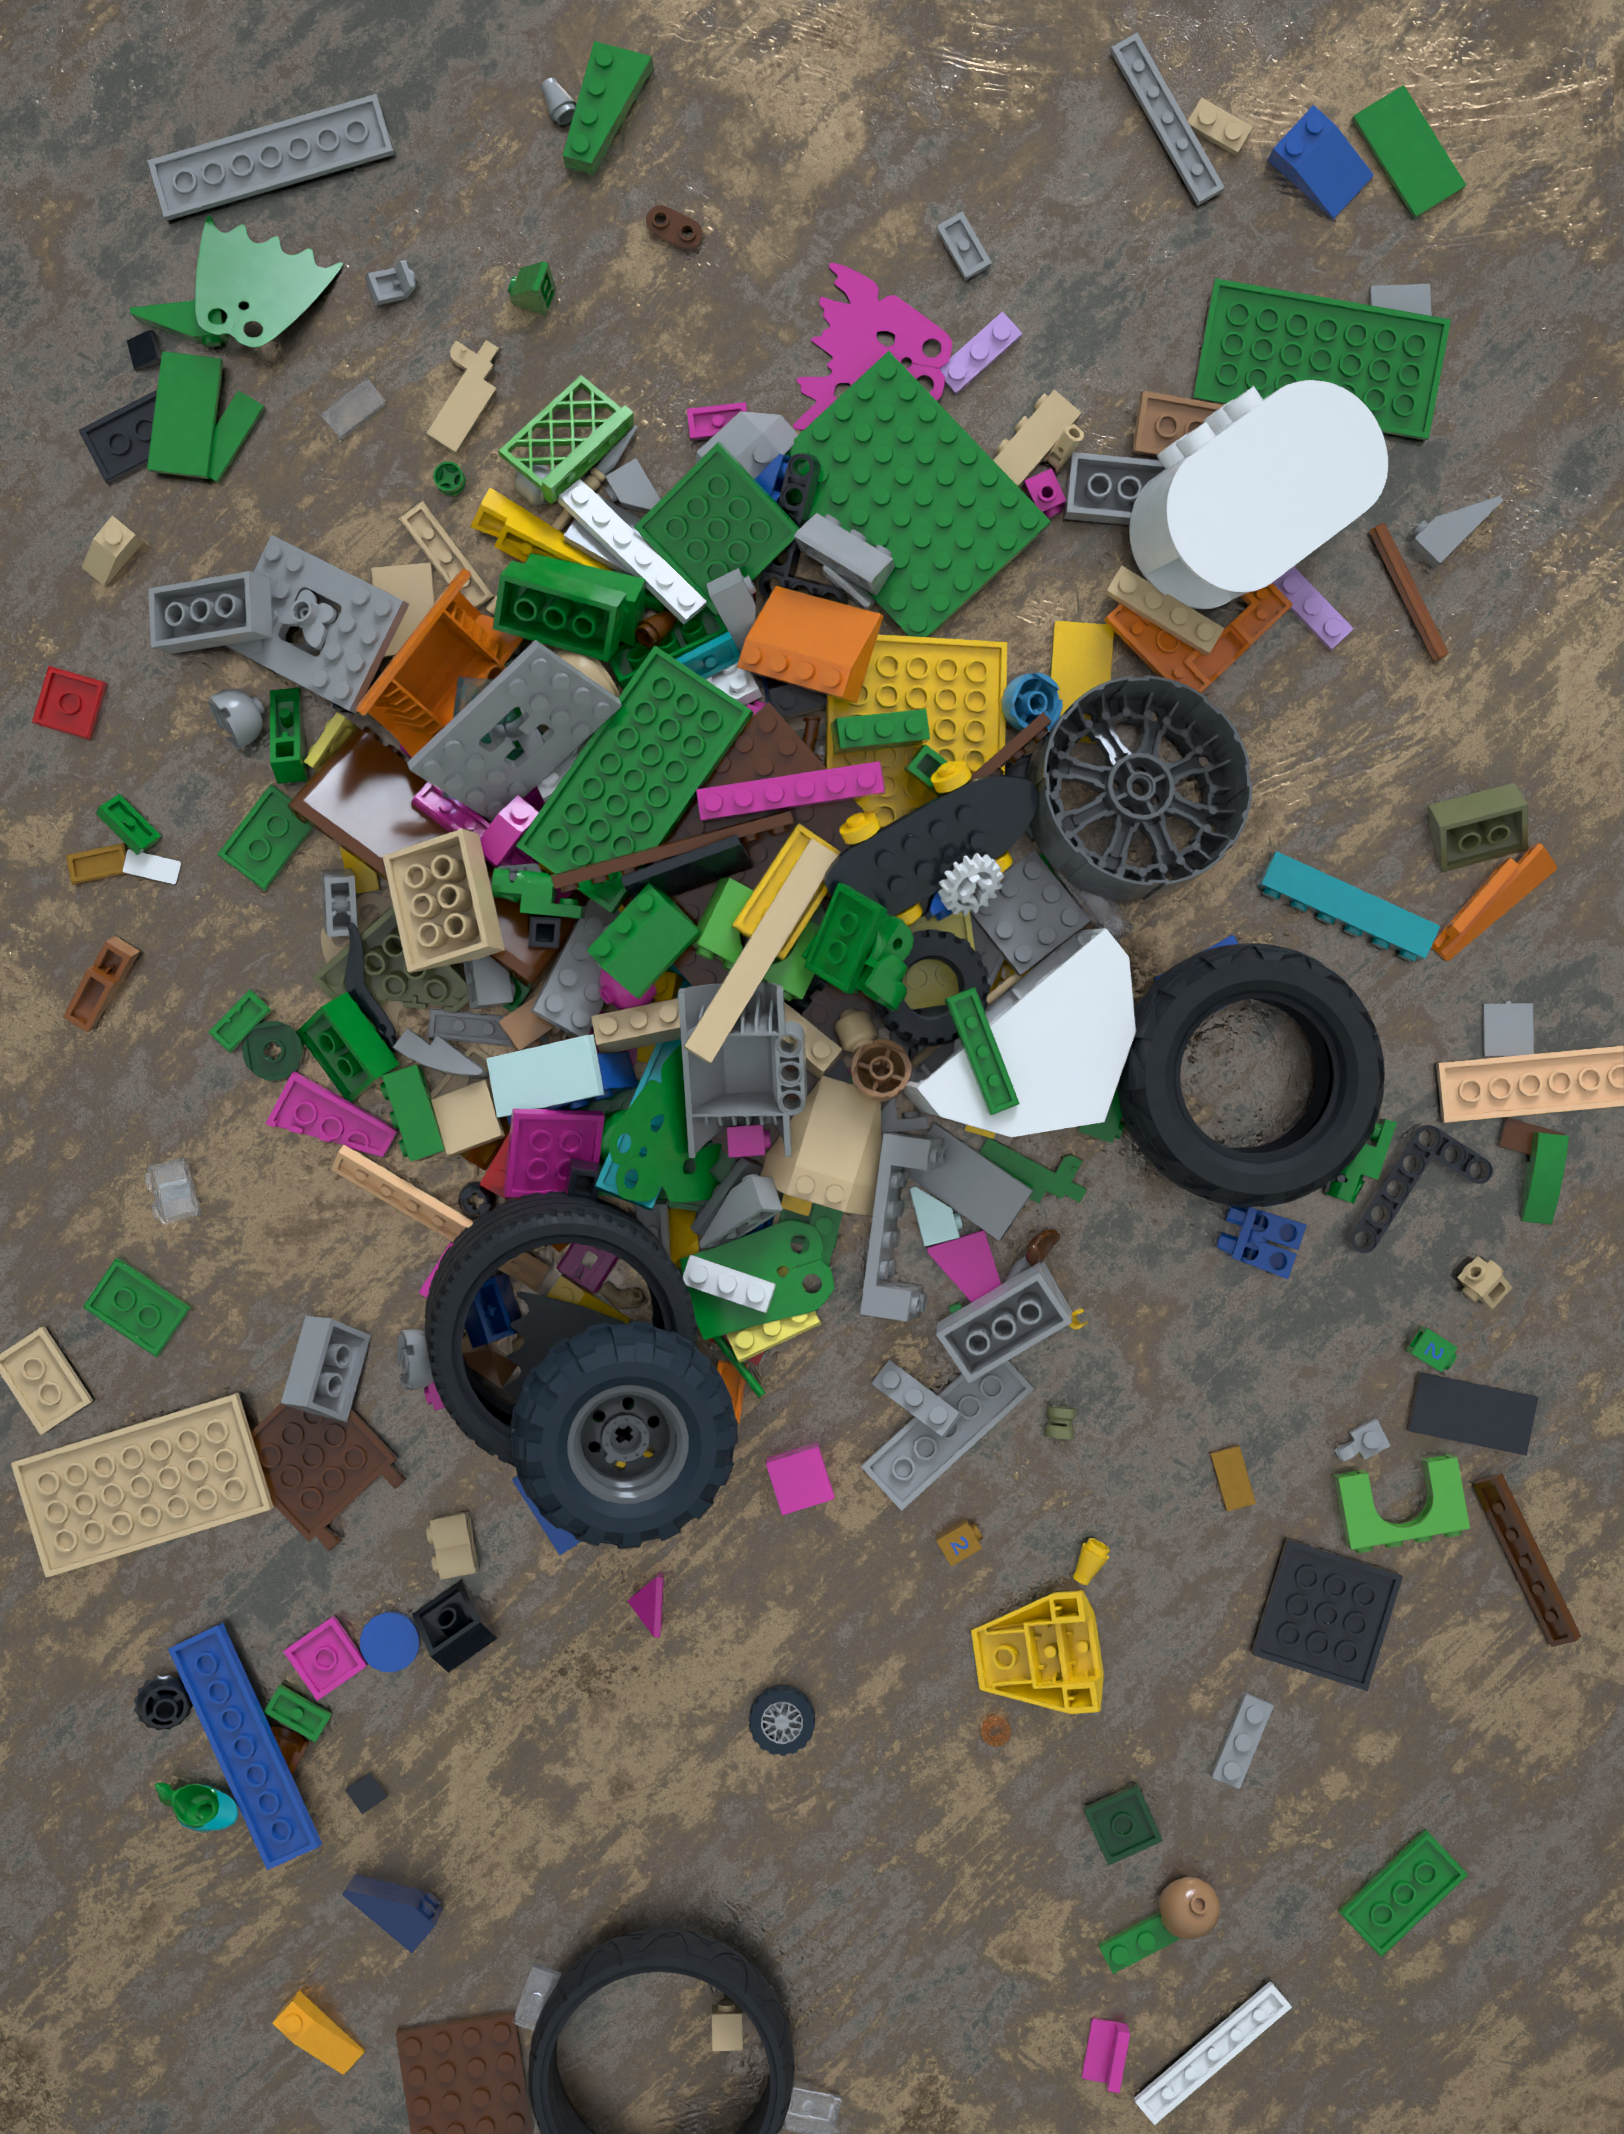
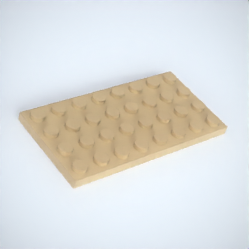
M239 1393L11 1463L46 1578L274 1508Z

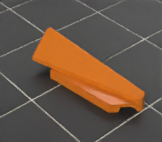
M1541 843L1532 845L1518 862H1515L1511 857L1503 860L1437 936L1431 949L1445 961H1449L1555 872L1557 865Z

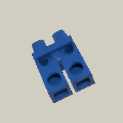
M1229 1206L1225 1221L1239 1225L1236 1237L1221 1232L1216 1247L1228 1253L1231 1258L1289 1279L1297 1254L1270 1245L1268 1242L1272 1241L1299 1250L1307 1224L1252 1207Z

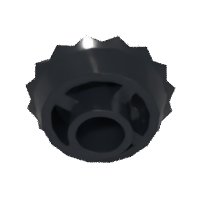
M169 1674L164 1677L157 1675L153 1680H146L144 1686L138 1689V1696L134 1699L136 1705L134 1712L138 1715L139 1721L145 1723L147 1728H155L158 1731L162 1729L170 1730L174 1726L180 1725L189 1716V1711L193 1706L180 1677L173 1678Z

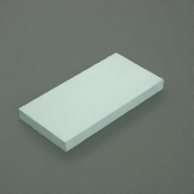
M594 1035L580 1036L486 1058L497 1118L511 1116L512 1108L543 1109L605 1095Z

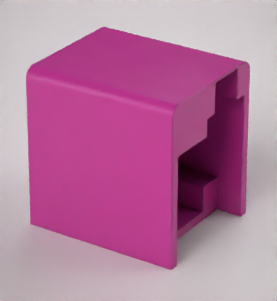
M818 1442L766 1458V1466L782 1515L835 1499L834 1490Z

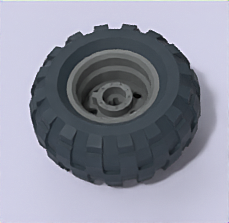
M637 1321L611 1325L609 1322L590 1326L587 1327V1331L571 1339L565 1337L550 1348L549 1354L538 1366L532 1367L522 1383V1391L517 1404L513 1407L510 1425L511 1451L517 1476L526 1496L538 1508L540 1515L556 1529L562 1528L574 1535L576 1540L594 1546H599L600 1543L613 1544L618 1549L640 1548L642 1542L654 1539H661L662 1542L681 1533L680 1529L693 1518L700 1519L714 1504V1496L721 1485L727 1484L734 1466V1448L738 1443V1423L731 1395L723 1378L709 1358L702 1354L691 1341L674 1331L667 1332L654 1327L651 1323ZM631 1397L633 1402L625 1409L622 1406L624 1398ZM594 1411H603L605 1418H593ZM653 1415L659 1418L658 1424H650L647 1421ZM619 1427L621 1429L627 1427L629 1432L627 1434L621 1432L618 1435L617 1429ZM596 1441L600 1443L595 1452L589 1450L588 1446L591 1442ZM648 1447L655 1449L651 1457L643 1455ZM620 1461L625 1462L626 1465L623 1469L618 1470L614 1468V1463Z

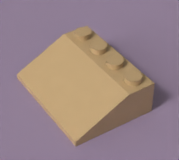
M459 829L383 855L404 958L409 973L480 959L505 950L479 834Z

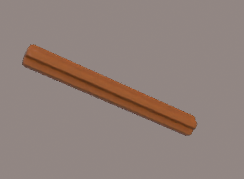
M1383 523L1375 526L1370 530V535L1431 659L1438 661L1449 654L1447 647L1386 524Z

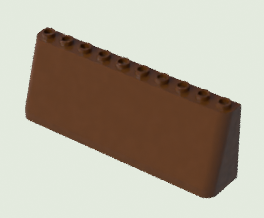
M367 726L363 730L356 727L289 803L288 808L292 815L305 824L308 821L310 827L320 831L388 881L383 855L450 832L411 803L413 797L428 781L410 771L407 762L402 759L403 753L391 744L387 747L378 741L379 736ZM483 817V818H484L486 821H488L490 824L492 823L490 820H488L487 818ZM485 860L492 890V878L495 867ZM574 889L567 899L578 900V906H584L588 896ZM493 897L505 950L489 956L508 969L510 974L514 975L516 973L515 976L522 980L521 983L533 992L556 962L578 918L560 917L559 948L528 947V914L520 913L521 901L519 900L518 903H514L509 900Z

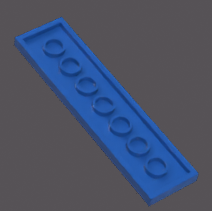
M221 1623L169 1648L168 1651L266 1869L274 1868L321 1846L322 1841L224 1624Z

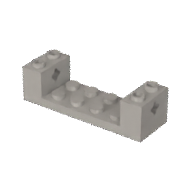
M904 1132L883 1133L860 1311L862 1315L908 1322L920 1317L921 1312L926 1310L927 1295L924 1294V1286L890 1281V1277H894L896 1271V1259H893L894 1247L897 1248L900 1241V1230L897 1229V1221L903 1214L904 1200H900L902 1188L906 1187L908 1171L904 1170V1167L920 1170L940 1168V1163L945 1162L947 1147L943 1145L944 1138Z

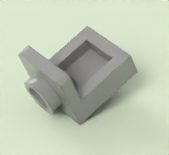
M406 260L399 261L395 268L368 273L365 277L375 306L408 299L416 284L414 272L409 269Z

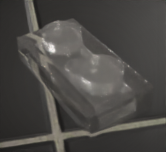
M533 1963L512 2024L532 2031L535 2030L541 2010L559 1982L560 1972Z

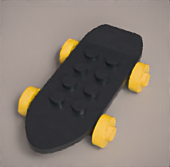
M965 761L944 763L930 778L936 792L943 793L942 795L881 829L880 822L873 812L856 813L846 820L839 831L844 842L853 845L841 852L831 863L823 878L824 885L832 898L837 884L844 883L887 908L886 913L890 916L900 918L907 926H910L923 913L920 901L943 889L939 882L947 879L944 873L945 871H953L954 862L962 863L966 855L971 860L975 853H978L981 857L987 854L991 859H994L1001 868V873L1012 864L1013 859L1008 849L1018 841L1031 823L1039 805L1038 789L1031 781L1014 775H987L970 780L972 773Z

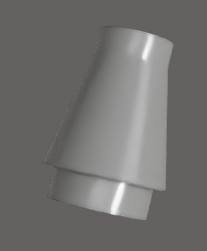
M556 78L546 79L540 88L544 94L551 119L559 125L570 123L573 119L577 103L558 84Z

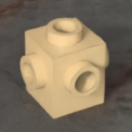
M1479 1256L1467 1264L1462 1273L1457 1277L1464 1285L1462 1292L1473 1302L1479 1299L1492 1310L1512 1289V1286L1502 1275L1504 1273L1503 1269L1494 1261L1490 1260L1487 1263Z

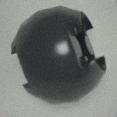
M478 1181L465 1185L458 1197L461 1211L473 1219L479 1218L488 1210L492 1212L496 1203L495 1194L479 1185L480 1182ZM475 1193H478V1198L484 1199L479 1208L476 1207L475 1202L470 1201V1198L475 1196Z

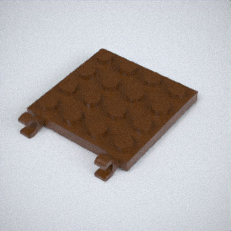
M281 1403L251 1431L273 1505L308 1542L316 1536L328 1551L334 1549L341 1542V1539L326 1526L375 1479L382 1475L394 1489L407 1479L392 1465L398 1459L396 1455L352 1409L350 1410L347 1422H342L303 1412Z
M516 2011L396 2031L411 2134H533L534 2129Z

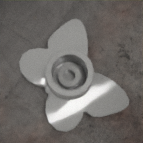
M305 589L298 595L297 601L290 605L281 615L279 622L286 626H299L303 628V634L307 642L315 649H321L327 636L325 625L334 622L337 615L332 606L326 603L318 605L314 593Z

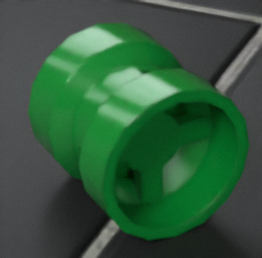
M445 461L435 468L433 479L443 495L456 497L464 491L466 478L456 463Z

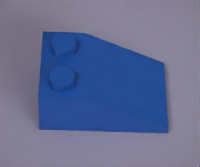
M1314 105L1273 148L1268 158V161L1332 220L1336 218L1374 176L1338 127Z

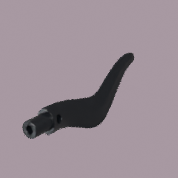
M349 923L350 948L345 974L346 992L358 1004L361 1012L374 1024L381 1039L385 1040L388 1048L395 1052L397 1050L393 1047L398 1041L395 1035L397 1032L365 984L362 939L356 925Z

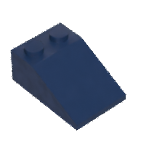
M357 1874L352 1877L342 1893L347 1900L410 1953L416 1950L436 1926L443 1911V1908L440 1907V1901L429 1892L425 1894L420 1889Z

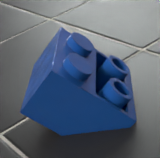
M507 1274L487 1279L469 1308L464 1325L472 1348L519 1333L510 1326L511 1322L522 1317Z

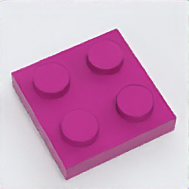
M335 1615L283 1651L317 1701L368 1665Z

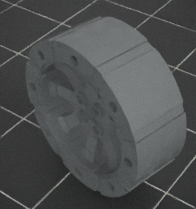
M1144 675L1142 678L1126 676L1107 681L1087 691L1049 729V734L1036 746L1027 769L1026 779L1031 781L1039 792V805L1029 826L1044 856L1056 870L1060 869L1068 876L1067 880L1091 894L1110 900L1131 902L1134 899H1143V901L1153 900L1174 893L1218 863L1225 856L1224 853L1235 844L1245 826L1250 810L1252 782H1250L1249 770L1251 767L1245 746L1236 728L1220 708L1217 709L1208 701L1209 698L1197 690L1171 679ZM1152 711L1157 714V721L1149 720L1153 715ZM1083 714H1088V715H1090V716H1091V720H1090V719H1087V720L1085 721V719H1084V717H1083ZM1127 723V725L1140 727V733L1142 734L1139 746L1134 753L1124 747L1115 733L1114 725ZM1088 736L1092 742L1096 741L1105 755L1106 766L1100 765L1098 767L1078 761L1079 759L1069 756L1078 741ZM1165 737L1174 742L1184 757L1174 763L1169 764L1168 762L1164 764L1159 759L1158 754L1161 738ZM1202 756L1206 757L1209 761L1204 766H1201L1199 758ZM1189 776L1191 778L1196 777L1198 786L1201 789V802L1196 804L1181 797L1175 791V785L1180 780ZM1073 781L1091 786V789L1100 793V795L1077 810L1074 808L1065 812L1059 792L1061 791L1062 782L1069 783ZM1113 782L1117 784V791L1113 790ZM1132 784H1137L1142 788V796L1133 792ZM1152 796L1157 799V805L1151 804L1149 799ZM1112 817L1111 829H1113L1107 847L1101 855L1093 850L1089 851L1077 834L1085 826L1099 819L1105 820ZM1165 817H1176L1188 823V827L1194 830L1188 842L1189 845L1180 852L1176 845L1172 844L1165 826ZM1207 823H1212L1215 826V833L1211 832L1212 827ZM1138 828L1143 836H1147L1154 854L1152 856L1154 864L1147 865L1144 868L1125 865L1129 843L1132 835L1136 833ZM1165 873L1172 874L1174 880L1169 881V879L1166 878Z

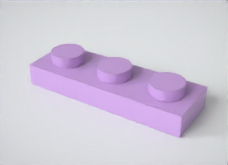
M1003 311L956 352L947 364L939 368L945 376V385L955 396L1022 337V332Z
M1294 566L1272 582L1293 604L1290 610L1330 651L1354 629Z

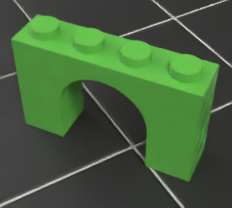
M731 878L719 879L697 926L702 933L690 944L697 949V955L710 961L715 958L723 962L722 968L727 971L731 970L743 950L740 932L731 925L753 893V890ZM808 921L785 959L781 960L778 957L774 959L761 982H772L782 985L784 987V1000L790 1002L791 999H803L814 976L813 972L804 967L806 960L801 957L820 926L811 921Z
M1452 1454L1421 1459L1427 1487L1426 1504L1417 1517L1400 1524L1386 1522L1378 1515L1373 1502L1369 1474L1362 1469L1334 1474L1346 1546L1351 1550L1355 1549L1356 1553L1373 1551V1546L1385 1544L1386 1548L1398 1547L1403 1545L1404 1540L1414 1539L1415 1542H1427L1433 1540L1432 1535L1444 1534V1537H1455L1462 1535V1530L1470 1529L1458 1458Z

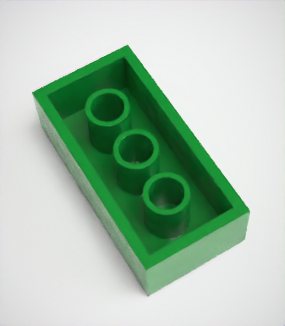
M511 561L500 574L492 629L608 662L619 646L627 593Z

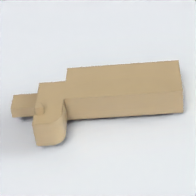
M485 340L477 354L458 341H455L451 347V361L465 370V373L426 433L427 437L455 455L496 392V387L485 380L493 369V364L490 362L499 348Z

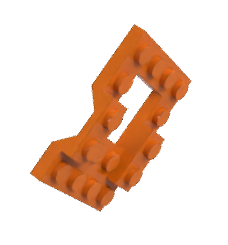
M1273 583L1257 591L1240 596L1249 606L1222 631L1208 656H1205L1122 604H1119L1104 621L1158 677L1178 681L1202 693L1286 613L1293 604Z

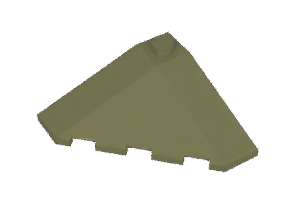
M393 905L360 933L364 951L365 984L379 1005H385L386 1000L403 1002V1007L426 1009L427 1004L444 1006L445 1012L456 1013L469 1002L466 977L457 963L413 973L407 971ZM350 943L312 976V979L332 1000L346 993L345 974Z

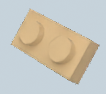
M1202 97L1188 120L1193 132L1235 156L1238 155L1253 128Z

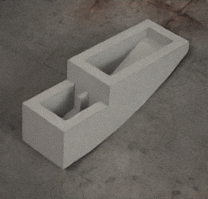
M407 1028L393 1047L408 1058L445 1074L469 1079H489L490 1077L488 1071L439 1036H436L430 1044L416 1032Z

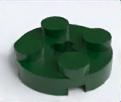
M278 1021L263 1022L255 1026L245 1039L242 1048L243 1059L248 1069L256 1076L268 1081H280L290 1077L293 1072L300 1069L304 1058V1044L302 1038L292 1026ZM275 1042L276 1047H281V1053L278 1054V1058L273 1060L271 1055H266V1049H270V1043Z

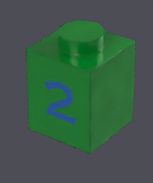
M1421 1326L1405 1351L1434 1370L1442 1373L1444 1369L1448 1370L1455 1362L1457 1357L1455 1351L1458 1347L1432 1330Z

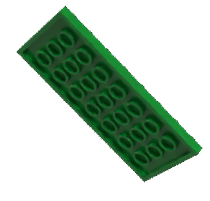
M1215 278L1192 399L1226 404L1253 386L1262 399L1291 383L1305 380L1325 381L1338 385L1358 397L1371 411L1382 433L1428 440L1451 319Z
M654 646L619 696L622 706L594 732L516 847L557 874L664 844L696 798V790L703 788L754 712L657 646ZM650 863L638 866L639 870L648 867ZM620 871L608 874L609 880L591 884L590 879L578 882L579 891L612 914L617 912L628 896V892L623 886L621 879L623 876H621Z

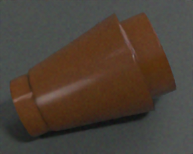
M669 609L648 617L638 623L635 629L636 639L646 648L659 646L678 622V618Z

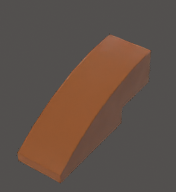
M116 936L106 940L93 966L87 969L63 1018L89 1033L119 990L140 951Z

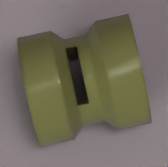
M1057 1405L1046 1406V1416L1049 1419L1048 1424L1045 1426L1044 1436L1057 1439H1074L1075 1430L1072 1427V1420L1076 1418V1408Z

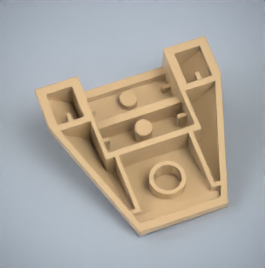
M823 1075L806 1097L803 1111L798 1115H794L790 1120L791 1157H785L783 1139L779 1135L767 1152L760 1176L772 1177L776 1190L787 1195L847 1213L873 1216L882 1148L881 1102L870 1100L861 1095L854 1084Z

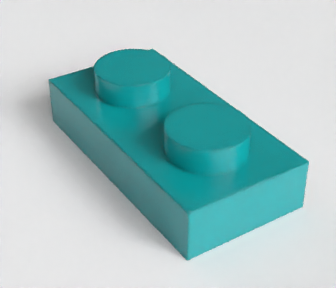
M728 631L676 658V660L704 679H707L739 662L740 653Z

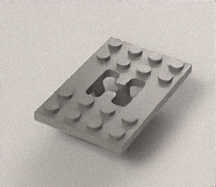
M271 535L254 573L270 578L273 638L225 646L356 714V706L365 696L408 609L409 603ZM305 589L314 591L323 603L335 609L338 616L335 623L325 625L327 636L325 645L321 649H315L306 639V643H288L286 641V634L290 626L279 622L281 615L290 605L297 601L298 595Z
M535 640L414 755L407 764L410 771L492 822L497 814L517 795L524 798L608 720L622 704L618 697ZM520 707L522 715L514 722L505 724V729L503 725L497 724L513 708ZM545 724L550 728L541 736L536 727ZM487 733L490 734L492 740L489 744L480 741ZM518 740L525 752L518 759L509 760L506 756L515 748L512 741Z

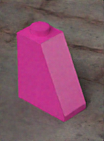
M983 1229L959 1236L960 1238L926 1247L927 1253L971 1302L1001 1285Z

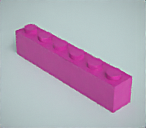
M880 761L696 790L700 819L703 822L886 794Z

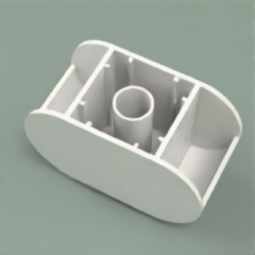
M1305 380L1291 383L1262 399L1254 386L1236 399H1232L1203 420V424L1189 434H1185L1156 455L1165 469L1147 482L1134 503L1129 527L1131 549L1140 571L1148 582L1164 595L1169 594L1192 609L1216 608L1246 593L1266 587L1365 513L1378 500L1385 486L1388 473L1387 447L1378 422L1358 397L1348 390L1329 382Z

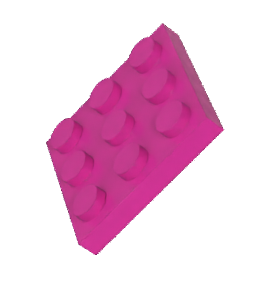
M512 1108L504 1183L505 1197H521L538 1192L543 1195L547 1194L548 1191H565L564 1187L570 1158L599 1163L604 1124L603 1112Z

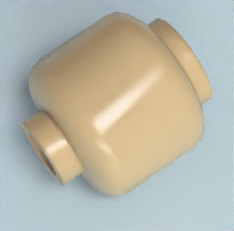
M856 1008L843 1011L840 1014L841 1018L834 1027L842 1048L846 1052H852L854 1055L859 1047L872 1044L873 1040L878 1039L879 1036L869 1012L864 1010L857 1011Z

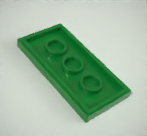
M1404 85L1352 117L1353 123L1413 219L1426 213L1467 186Z
M162 351L147 465L149 472L209 479L223 369L222 358Z
M1424 1829L1338 1911L1376 1953L1383 1957L1458 1886L1468 1874L1436 1839Z

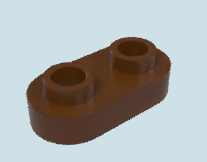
M663 205L653 207L646 216L647 229L652 236L686 252L694 251L701 245L703 240L702 228L695 220ZM659 216L666 218V222L663 224H658L655 220ZM690 229L693 234L690 237H684L682 232Z

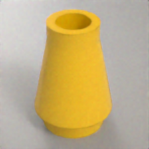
M1089 1538L1087 1543L1082 1544L1073 1578L1077 1582L1088 1586L1092 1578L1110 1558L1108 1556L1110 1548L1096 1539Z

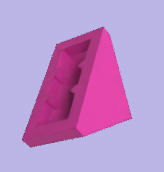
M658 1572L627 1600L655 1638H660L662 1632L664 1572Z

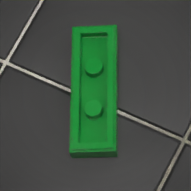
M239 390L215 427L209 478L218 484L265 410L264 405Z

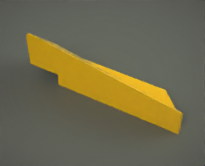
M492 488L488 489L470 526L478 531L498 537L494 545L495 548L525 563L530 553L604 570H613L564 542V533Z

